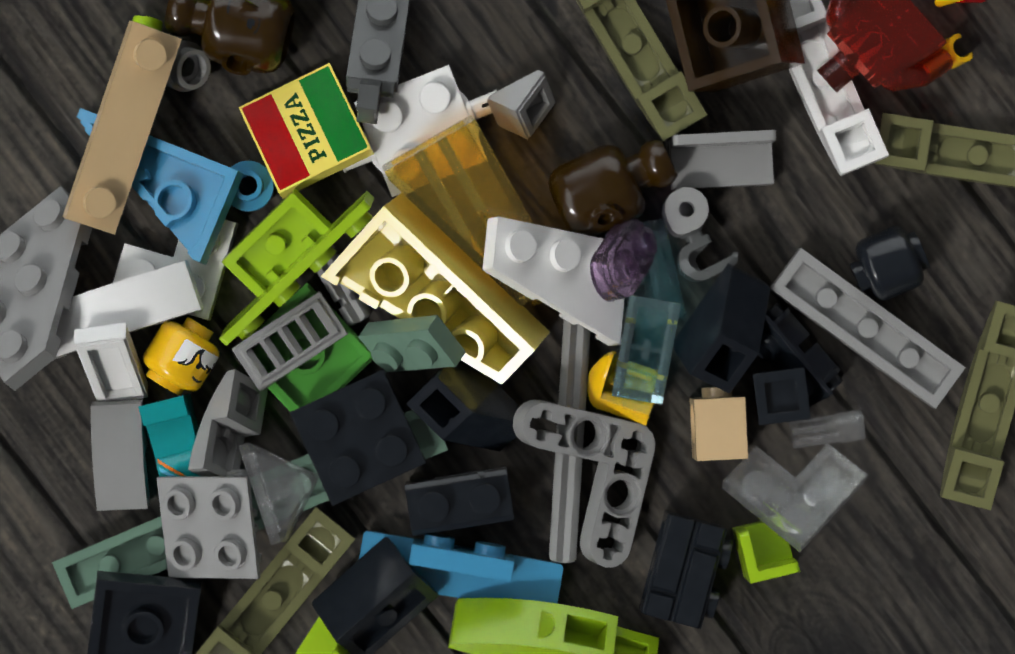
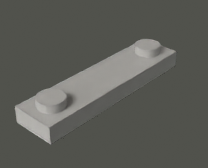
M802 248L797 249L770 287V291L931 408L936 409L966 368Z

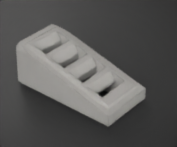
M319 291L234 346L232 351L258 390L263 391L348 335V332ZM312 309L329 333L322 339H320L305 316ZM296 321L311 344L305 350L302 349L288 328V325ZM277 332L294 356L287 362L270 339ZM259 344L276 367L270 373L266 371L252 350Z

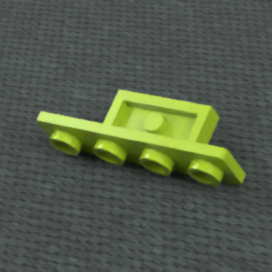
M295 188L223 258L222 263L257 297L227 324L219 340L227 346L237 336L242 340L250 337L265 321L260 314L272 302L281 307L300 288L301 285L296 279L308 268L314 273L318 272L335 255L337 251L332 245L344 233L353 238L369 223L373 216L368 210L372 206L374 197L366 191L331 224Z

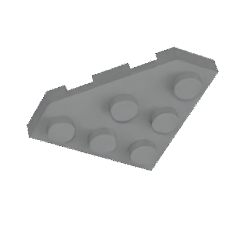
M62 186L58 187L0 234V377L14 391L57 356L61 338L56 335L62 311L70 309L79 277V272L75 269L81 245H88L92 231L90 226L62 217L70 195Z

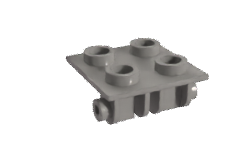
M246 469L226 472L227 476L157 477L168 577L261 578L259 562L262 561V554L258 553L256 532L259 531L257 523H254L257 510L252 505L250 488L254 485V482L247 475Z

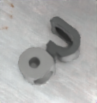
M683 187L676 189L666 198L662 206V217L669 233L674 237L685 239L687 243L680 249L677 255L679 273L691 282H702L721 273L728 263L733 266L736 265L738 262V251L731 252L727 258L700 271L696 263L697 255L712 242L709 235H704L701 231L708 217L709 205L702 192L695 188Z

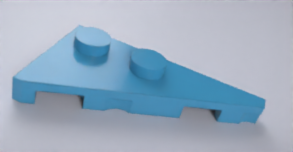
M80 108L77 118L81 120L80 123L85 127L86 133L90 136L97 114ZM149 135L132 187L153 208L155 215L164 226L169 228L184 245L190 257L206 265L244 174Z

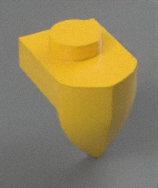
M616 351L605 354L589 371L587 392L591 404L596 409L647 425L661 388L664 374L617 359Z

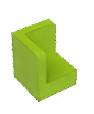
M782 516L732 528L743 576L750 584L800 572L798 561L792 556Z

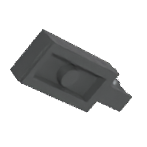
M358 0L346 74L347 92L358 93L356 110H358L357 122L377 124L381 96L393 98L394 92L398 91L410 0Z

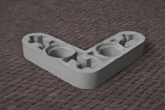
M529 400L523 403L516 410L513 417V429L521 442L543 450L598 461L580 535V548L582 554L588 560L605 568H613L622 564L628 557L632 547L655 452L653 433L648 427L630 420L542 400ZM541 417L545 420L561 424L559 434L542 429L536 431L530 428V422L532 418L537 419ZM590 420L595 428V437L589 446L579 448L575 444L574 431L581 422ZM623 438L637 440L636 449L627 451L621 448ZM615 464L632 467L631 474L614 470ZM623 480L628 488L626 500L620 506L611 507L607 500V491L614 482ZM606 513L620 518L619 524L603 520V514ZM610 537L614 539L612 548L607 547L602 550L597 547L599 538Z

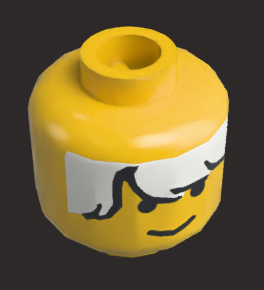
M190 317L186 318L183 325L175 321L164 322L144 352L143 362L149 368L146 376L179 396L182 395L184 390L191 392L199 390L219 358L218 348L209 341L214 332Z

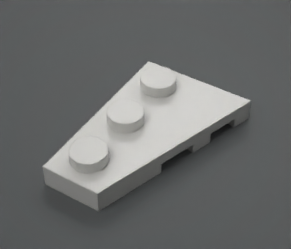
M499 216L488 218L483 271L531 300L538 299L560 312L559 316L571 324H580L595 333V338L606 345H620L630 244Z

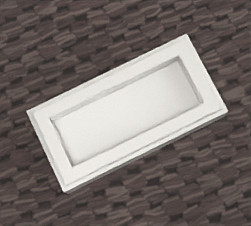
M126 322L74 330V345L96 401L136 400L148 397V382Z

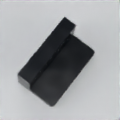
M385 537L315 598L312 606L335 641L350 654H374L439 595L432 585L409 565L394 542Z

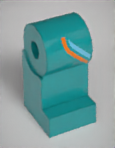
M182 395L138 406L143 426H146L159 476H199L188 470L193 445L199 429L191 395Z

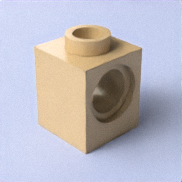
M717 387L701 388L702 397L689 398L692 458L696 461L748 459L745 397L740 395L732 396V391L729 394Z

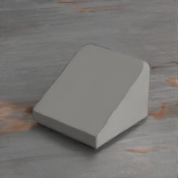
M540 70L496 91L487 99L497 124L527 140L556 103L545 73Z

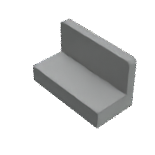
M776 130L673 135L668 140L669 156L678 177L671 184V190L683 187L708 189L773 185L772 143L776 141Z

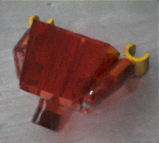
M830 0L825 14L827 24L831 28L827 35L840 50L817 71L836 93L859 73L874 88L881 85L885 89L894 92L925 87L950 69L957 68L973 58V53L970 52L962 57L958 56L954 51L953 44L962 35L957 33L944 39L911 0Z

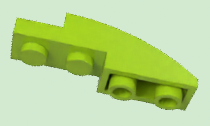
M458 598L455 603L448 648L469 654H658L659 638L618 627L619 616L575 606L512 598Z

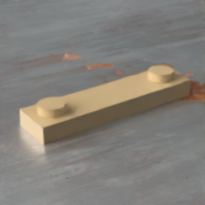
M129 21L62 216L65 219L115 235L182 39L143 24Z

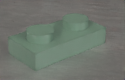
M438 315L368 322L358 336L371 352L373 361L386 372L456 367L466 353Z

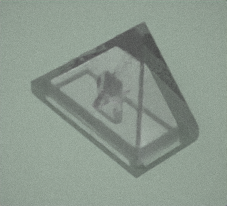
M245 443L238 446L271 545L288 542L319 480V476L256 444Z

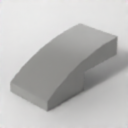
M236 369L226 372L215 390L199 426L190 457L189 471L199 476H227L226 472L240 469L245 437L261 434L268 388L259 391L250 377Z
M143 399L94 401L91 403V446L97 511L148 509L150 492L145 456L148 441L146 426H143L138 406L143 405Z

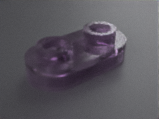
M632 219L614 225L591 258L590 274L597 293L608 302L632 296L653 264L654 256L657 252V241L651 229L645 227L639 220Z

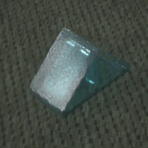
M634 294L629 295L622 322L620 345H617L611 396L663 404L681 303Z

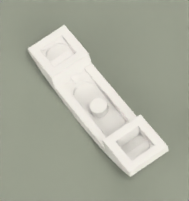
M790 0L805 64L790 68L789 72L810 120L840 176H843L887 158L889 153L869 108L864 109L836 42H833L834 38L826 22L828 14L822 1ZM834 60L849 75L835 89L820 74Z
M189 261L177 262L73 296L70 309L63 310L56 332L61 341L55 359L77 351L74 345L75 329L126 322L131 333L204 309Z

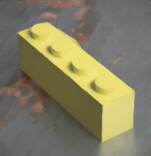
M404 192L384 205L321 275L322 278L336 286L340 283L359 294L358 299L374 309L381 307L399 319L438 315L466 351L461 360L500 384H503L550 333L490 274L483 271V267Z

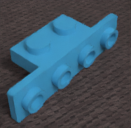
M367 530L363 534L359 559L383 538L388 537L394 542L409 565L432 585L438 595L455 598H512L558 603L563 574V565L561 563L505 554L506 546L495 543L476 541L475 548L454 545V537L436 533L425 534L424 540Z

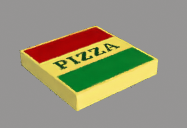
M330 63L238 107L282 199L286 198L295 188L300 191L374 154L359 122L356 121L357 117Z

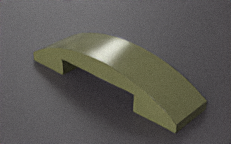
M576 0L618 75L662 142L707 116L695 93L688 91L685 76L682 71L678 72L636 0Z
M882 113L879 133L889 156L874 164L932 176L1015 188V135L933 123L934 120Z
M995 301L989 314L962 392L948 447L940 491L941 498L987 510L992 508L1005 463L1001 456L1015 410V305Z
M316 506L262 572L261 578L253 583L196 654H262L356 538Z

